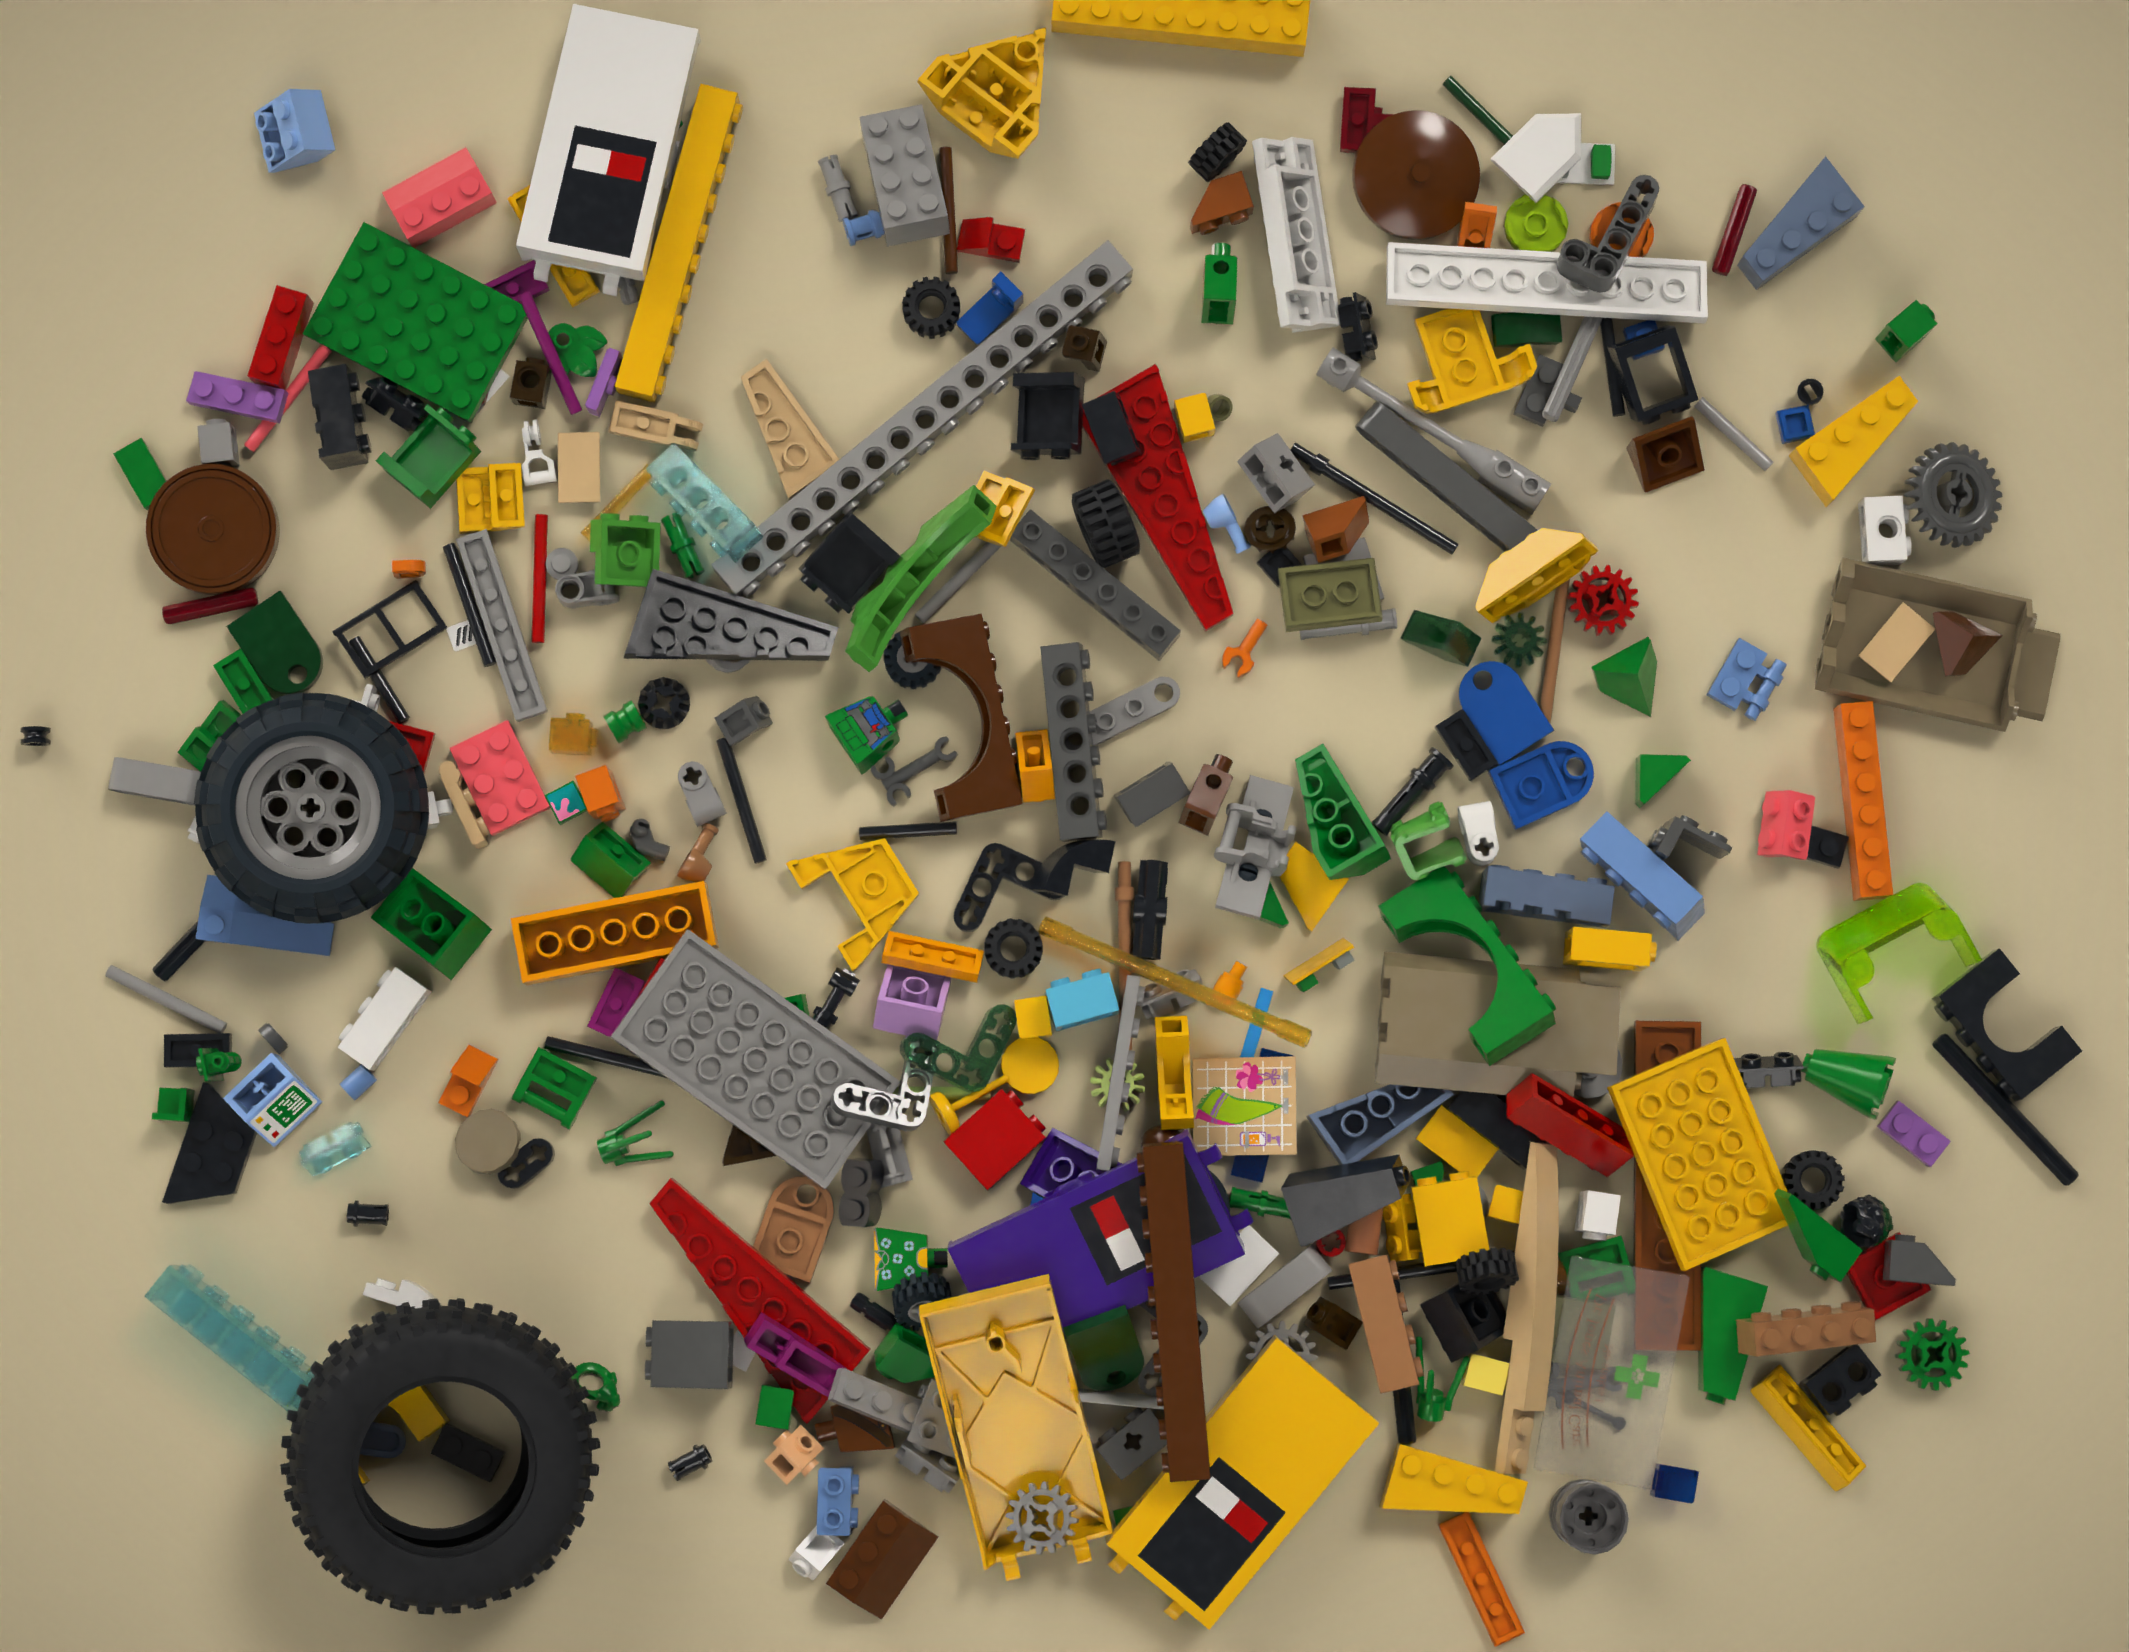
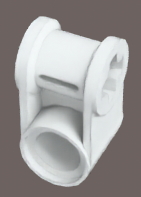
M1491 801L1458 806V820L1464 837L1468 859L1477 866L1490 864L1499 851L1495 816ZM1480 843H1483L1485 848H1490L1486 856H1483L1481 851L1476 852L1475 850Z

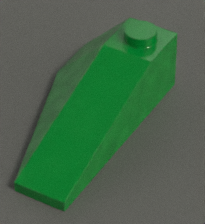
M1321 744L1295 759L1301 793L1305 804L1307 824L1310 830L1312 850L1329 880L1362 876L1389 861L1391 857L1384 842L1325 745Z

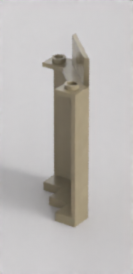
M1842 557L1832 587L1831 595L1833 600L1831 609L1826 616L1822 639L1824 643L1820 658L1817 659L1815 690L1864 701H1873V703L2002 732L2006 731L2009 721H2014L2017 716L2043 721L2060 643V634L2035 628L2037 614L2033 613L2032 599ZM1902 602L1934 628V612L1953 611L2003 635L1967 674L1961 676H1945L1936 628L1891 683L1858 657Z
M1384 951L1375 1081L1381 1084L1506 1095L1533 1073L1574 1097V1090H1580L1582 1073L1617 1076L1621 987L1589 985L1586 982H1581L1579 969L1518 964L1522 970L1528 968L1538 983L1535 987L1541 995L1546 993L1556 1007V1010L1553 1011L1556 1024L1489 1066L1471 1042L1468 1029L1482 1018L1495 996L1498 972L1493 961Z

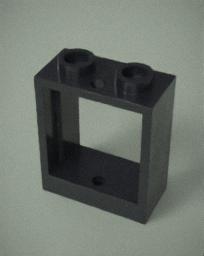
M1666 325L1608 347L1631 420L1642 421L1643 425L1660 420V414L1672 410L1674 414L1691 408V402L1699 400L1674 326ZM1668 343L1684 394L1643 408L1627 358Z

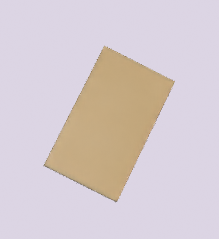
M600 432L558 433V503L600 502Z
M1902 602L1858 657L1891 683L1933 633L1935 628Z

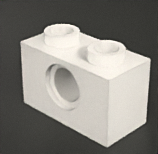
M1903 496L1864 497L1858 503L1862 562L1879 566L1901 565L1907 560V556L1911 555V538L1906 536L1905 524L1909 522V510L1906 509L1907 504L1903 505ZM1880 524H1886L1891 527L1893 531L1892 538H1885L1880 534Z
M1589 1190L1580 1192L1574 1231L1583 1232V1239L1606 1241V1236L1616 1235L1621 1195Z

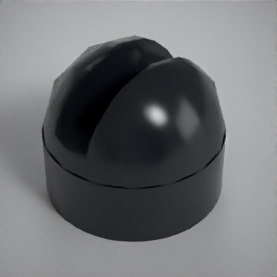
M1806 379L1798 386L1797 393L1801 402L1806 405H1814L1822 399L1824 390L1818 380ZM1809 384L1817 396L1814 400H1811L1804 388Z

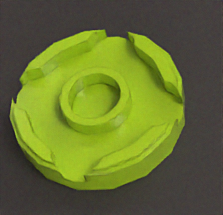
M1524 194L1515 200L1507 211L1504 230L1506 239L1515 250L1553 252L1559 248L1565 239L1569 223L1565 209L1553 197L1544 195L1535 203L1528 195Z

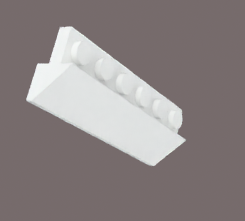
M1290 137L1283 141L1268 138L1256 139L1252 141L1254 162L1256 164L1258 189L1262 203L1263 222L1267 236L1268 254L1271 262L1280 327L1291 328L1292 333L1340 326L1337 292L1313 140Z

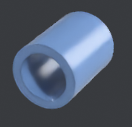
M360 1064L340 1085L356 1100L377 1079L365 1066Z

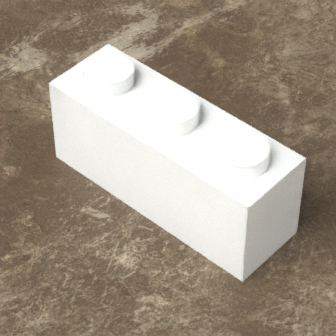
M397 967L392 972L387 970L377 983V986L380 987L373 998L370 996L366 998L358 1010V1013L361 1014L354 1025L349 1023L339 1036V1040L342 1042L338 1048L374 1072L432 992Z

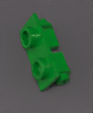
M217 1048L198 1049L200 1056L196 1057V1066L199 1075L204 1076V1081H224V1073L237 1071L241 1067L242 1059L235 1052H218Z

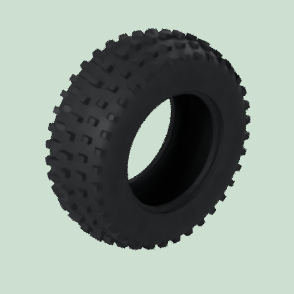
M438 1298L423 1300L421 1308L410 1307L409 1302L402 1303V1305L396 1306V1314L391 1315L388 1313L385 1315L384 1311H381L371 1317L373 1324L369 1326L366 1324L361 1328L358 1324L353 1325L348 1331L350 1335L348 1340L344 1339L340 1344L335 1340L327 1349L331 1356L327 1357L322 1364L316 1361L312 1364L311 1372L314 1378L312 1377L309 1386L299 1385L296 1394L302 1399L298 1411L288 1410L287 1420L292 1422L290 1429L292 1434L291 1436H282L281 1448L287 1449L286 1458L289 1459L288 1463L280 1464L281 1475H286L287 1485L292 1486V1488L284 1490L285 1500L290 1502L293 1511L299 1512L292 1517V1522L295 1527L300 1526L299 1529L303 1536L309 1534V1537L304 1541L308 1550H312L317 1558L322 1555L325 1556L321 1565L326 1571L329 1570L335 1577L341 1573L344 1575L341 1579V1584L347 1588L350 1587V1589L357 1593L361 1588L367 1590L365 1593L367 1600L382 1604L384 1599L390 1600V1608L405 1612L408 1611L410 1605L417 1606L418 1614L434 1615L435 1608L442 1607V1611L445 1614L461 1613L462 1605H467L468 1609H481L487 1607L486 1599L492 1598L493 1602L505 1600L512 1596L511 1588L515 1587L518 1590L523 1586L526 1588L535 1581L532 1576L533 1573L539 1575L543 1570L547 1571L555 1563L552 1555L557 1557L561 1548L568 1549L572 1542L568 1535H572L575 1530L573 1525L581 1528L585 1517L580 1514L585 1506L583 1502H592L594 1498L593 1492L588 1489L591 1482L590 1476H598L599 1465L592 1463V1450L600 1448L599 1438H592V1429L589 1428L590 1424L597 1422L596 1414L594 1411L588 1412L587 1404L582 1402L583 1399L589 1396L586 1387L580 1388L577 1379H571L577 1373L572 1362L567 1365L563 1357L557 1358L556 1355L560 1352L559 1346L555 1342L551 1345L546 1338L540 1341L538 1337L541 1334V1330L534 1325L531 1327L525 1322L520 1326L516 1325L515 1323L518 1318L516 1314L500 1310L498 1315L492 1314L493 1306L486 1303H475L473 1309L466 1308L465 1300L457 1298V1300L449 1299L448 1306H441ZM437 1382H457L472 1385L499 1399L519 1422L522 1439L521 1456L517 1472L508 1490L487 1512L474 1520L454 1527L422 1528L409 1525L390 1516L373 1501L359 1477L360 1450L372 1422L391 1401L416 1387Z

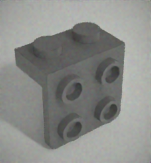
M1681 815L1680 818L1673 817L1663 827L1661 826L1658 830H1655L1647 843V847L1662 860L1670 856L1679 838L1718 859L1730 854L1732 847L1726 844L1728 841L1726 837L1714 831H1710L1708 834L1698 829L1699 823L1684 815Z

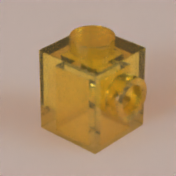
M566 713V718H551L549 751L552 754L591 756L592 747L597 748L598 728H593V723L590 719H585V714Z

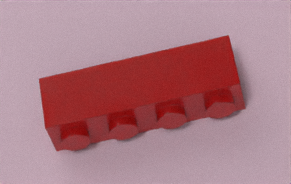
M1533 1073L1506 1094L1507 1118L1514 1124L1525 1128L1539 1139L1547 1141L1566 1155L1574 1157L1591 1170H1596L1607 1178L1634 1157L1622 1126Z

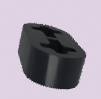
M541 1138L529 1141L520 1148L517 1158L510 1165L513 1168H517L521 1164L526 1166L518 1174L520 1180L518 1182L513 1179L507 1181L505 1177L509 1173L506 1168L498 1173L500 1182L505 1187L512 1189L524 1186L551 1164L555 1156L552 1144ZM535 1145L540 1148L546 1146L547 1151L544 1153L546 1159L543 1162L540 1159H536L529 1164L527 1160L534 1155L532 1148Z

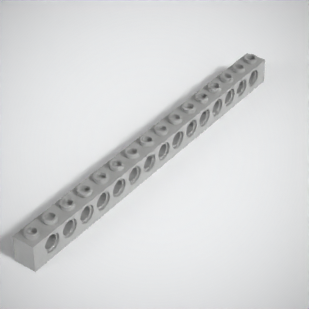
M1107 240L712 563L714 571L734 595L741 597L744 595L748 598L761 587L759 582L767 575L771 577L777 575L785 568L786 564L784 562L793 554L798 557L811 546L809 543L811 539L818 534L822 537L831 531L836 525L834 521L843 513L846 515L849 511L853 513L860 506L859 500L868 493L870 496L876 494L884 487L885 482L883 480L892 473L896 476L903 472L910 465L908 460L916 453L923 455L935 444L933 439L942 432L947 435L953 431L960 423L958 419L966 412L969 415L976 412L984 404L982 399L993 392L995 395L1003 390L1009 383L1007 379L1013 373L1025 372L1033 364L1032 358L1038 353L1046 354L1058 343L1056 339L1065 331L1067 332L1070 325L1079 327L1083 322L1081 318L1090 311L1092 314H1095L1107 303L1106 298L1114 291L1119 294L1125 290L1132 282L1130 278L1133 274V268L1110 241ZM1099 274L1104 276L1107 282L1101 287H1095L1090 284L1089 279L1093 275ZM1069 295H1078L1082 299V303L1077 307H1070L1064 300ZM1045 315H1053L1057 318L1058 322L1053 327H1045L1040 323V319ZM1020 335H1028L1033 339V343L1023 348L1018 346L1015 340ZM996 355H1004L1009 360L1007 365L1002 368L994 367L990 361ZM972 375H979L983 378L984 382L978 388H971L966 384V380ZM947 395H954L959 399L958 405L954 408L944 407L941 401ZM923 415H929L935 421L930 428L923 429L917 425V420ZM899 435L906 436L910 440L908 446L903 449H897L892 445L893 439ZM872 456L883 457L885 463L881 468L872 469L867 465L868 460ZM848 476H856L860 479L859 486L852 490L844 488L842 483ZM824 496H830L835 499L834 506L829 510H822L817 506L818 501ZM800 516L809 518V527L805 530H796L793 527V522L796 518ZM773 537L785 539V546L781 550L773 551L768 548V543ZM749 557H756L761 562L757 570L747 571L743 568L744 561Z

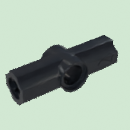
M1140 860L1138 894H1135L1133 923H1135L1133 958L1143 960L1161 959L1163 926L1166 925L1168 897H1165L1168 862Z

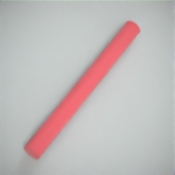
M321 344L286 389L289 394L283 414L309 382L308 371L319 369L332 351L328 347ZM262 420L244 443V446L255 452L276 423Z

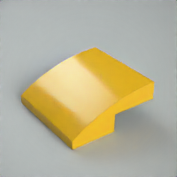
M521 463L488 464V467L466 468L457 478L459 534L476 533L487 529L488 532L525 527Z
M984 470L976 487L997 507L991 524L975 538L1006 547L1035 489L1008 477L1004 479Z

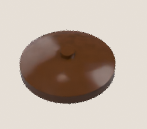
M1412 110L1397 113L1384 119L1367 133L1359 145L1354 158L1352 181L1357 201L1362 211L1374 225L1398 238L1422 240L1441 235L1461 222L1465 202L1474 203L1480 184V167L1473 144L1459 126L1439 114L1429 111Z

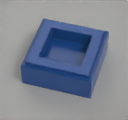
M1809 405L1780 410L1775 413L1782 444L1806 440L1815 435Z

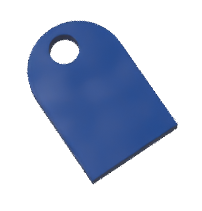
M1495 661L1483 662L1471 668L1463 677L1459 688L1461 706L1492 752L1499 766L1555 731L1520 676L1508 665ZM1480 671H1487L1492 676V684L1485 690L1478 689L1474 684V677Z
M1556 741L1489 770L1488 774L1514 829L1517 830L1581 800L1591 788L1594 769L1591 759L1581 747L1566 741ZM1570 759H1578L1583 763L1584 772L1582 775L1573 776L1567 771L1566 765Z

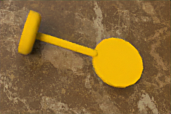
M1039 1037L1016 1039L1006 1048L1002 1056L1001 1071L1003 1076L953 1104H950L946 1096L941 1092L930 1094V1104L946 1132L951 1135L960 1127L955 1111L1005 1083H1008L1012 1089L1022 1094H1037L1045 1091L1054 1083L1059 1072V1060L1054 1048L1047 1041Z

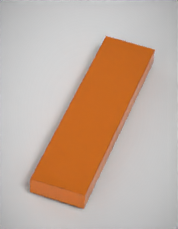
M1463 1512L1439 1523L1438 1527L1493 1645L1496 1647L1524 1634V1629L1470 1513Z

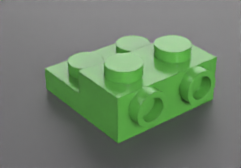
M600 513V519L591 520L590 552L595 553V584L647 587L652 570H659L661 523L648 522L649 516L629 515V521L619 520L620 514Z

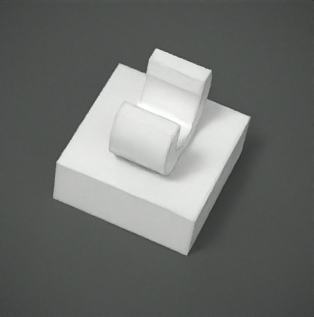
M434 791L428 792L429 822L427 829L437 828L440 823L439 817L451 815V812H453L451 799L435 801Z

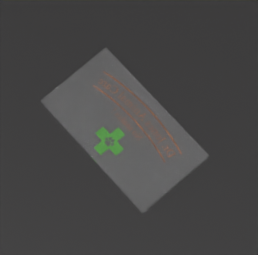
M1571 1256L1549 1377L1546 1408L1543 1411L1534 1461V1470L1652 1490L1689 1276L1581 1258L1580 1256Z

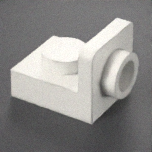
M816 1525L796 1548L789 1561L799 1575L814 1580L845 1543L837 1536L818 1535Z

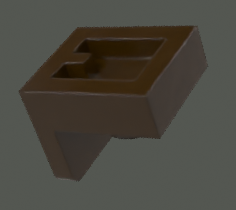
M1070 325L1067 330L1062 355L1065 358L1080 360L1088 370L1100 372L1107 340L1099 330Z
M1319 1297L1316 1303L1309 1308L1304 1322L1306 1327L1345 1350L1348 1349L1363 1324L1355 1316L1322 1297Z

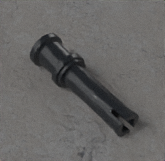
M1431 747L1429 750L1430 755L1418 768L1411 770V779L1393 797L1375 820L1371 822L1385 836H1388L1392 825L1401 820L1425 791H1433L1436 787L1434 783L1447 769L1451 770L1454 767L1437 749Z

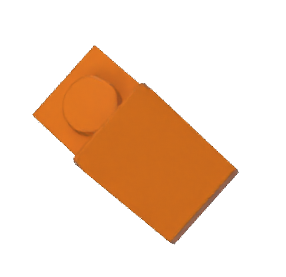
M1465 202L1462 220L1459 225L1457 246L1490 248L1497 206Z
M468 1045L450 1071L452 1076L438 1103L469 1117L499 1059Z

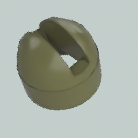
M1214 394L1207 398L1214 420L1224 421L1231 415L1233 405L1228 397L1222 394Z

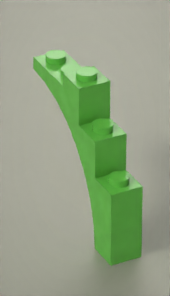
M975 485L971 486L924 523L920 528L916 543L901 554L893 565L890 564L888 566L883 582L856 603L850 620L855 626L845 652L850 655L855 663L860 664L868 672L878 666L884 649L894 631L921 593L959 551L991 524L997 506Z

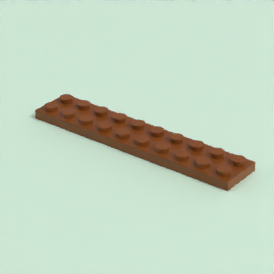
M1634 1021V1075L1701 1047V1022ZM1634 1156L1633 1277L1635 1280V1292L1633 1294V1349L1701 1351V1264L1686 1271L1680 1270Z

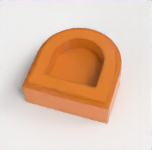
M423 560L392 561L393 575L396 579L422 577L426 574V562Z

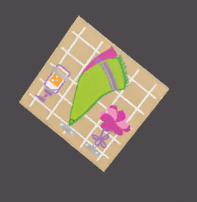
M1296 1056L1193 1058V1142L1198 1152L1206 1150L1216 1143L1222 1156L1297 1155Z

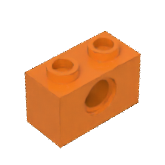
M607 765L575 776L587 811L595 820L600 818L602 822L613 820L620 816L619 811L626 809L613 772Z

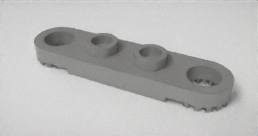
M1158 677L1090 711V714H1095L1097 722V733H1092L1093 746L1175 706L1180 696L1178 684L1172 678ZM1161 684H1166L1172 688L1173 697L1167 702L1158 701L1154 695L1155 688ZM1067 739L1069 750H1077L1081 747V745H1073Z

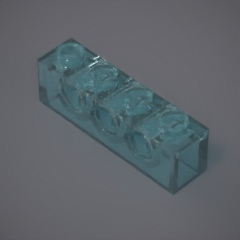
M675 443L646 468L653 478L649 484L661 497L665 493L671 497L672 500L669 502L671 507L681 517L687 514L692 519L689 524L700 537L707 534L713 540L709 545L721 558L727 555L736 563L763 538L756 525ZM687 481L683 487L677 488L681 482ZM707 501L703 508L697 509L701 502ZM722 522H728L724 528L717 530V527Z

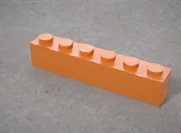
M1873 701L1843 703L1834 708L1833 711L1846 835L1849 837L1847 845L1853 901L1885 899L1893 895Z

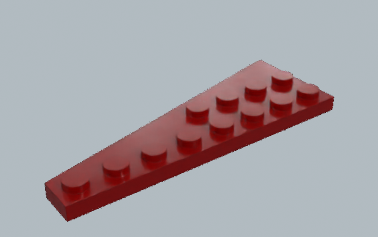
M1154 364L1101 395L1103 396L1113 391L1120 395L1143 454L1112 466L1110 463L1105 466L1206 632L1233 616L1234 613L1220 573L1216 554L1209 537L1205 518L1198 501V495L1185 453L1183 452L1159 368ZM1083 409L1082 428L1102 459Z
M673 1177L669 1179L649 1203L668 1231L673 1234L683 1248L687 1258L702 1275L706 1285L719 1299L723 1309L744 1338L762 1312L816 1346L850 1371H853L871 1350L870 1347ZM757 1353L764 1363V1367L774 1377L779 1386L794 1391L793 1406L802 1417L801 1419L808 1424L828 1401V1397L780 1370L773 1362Z

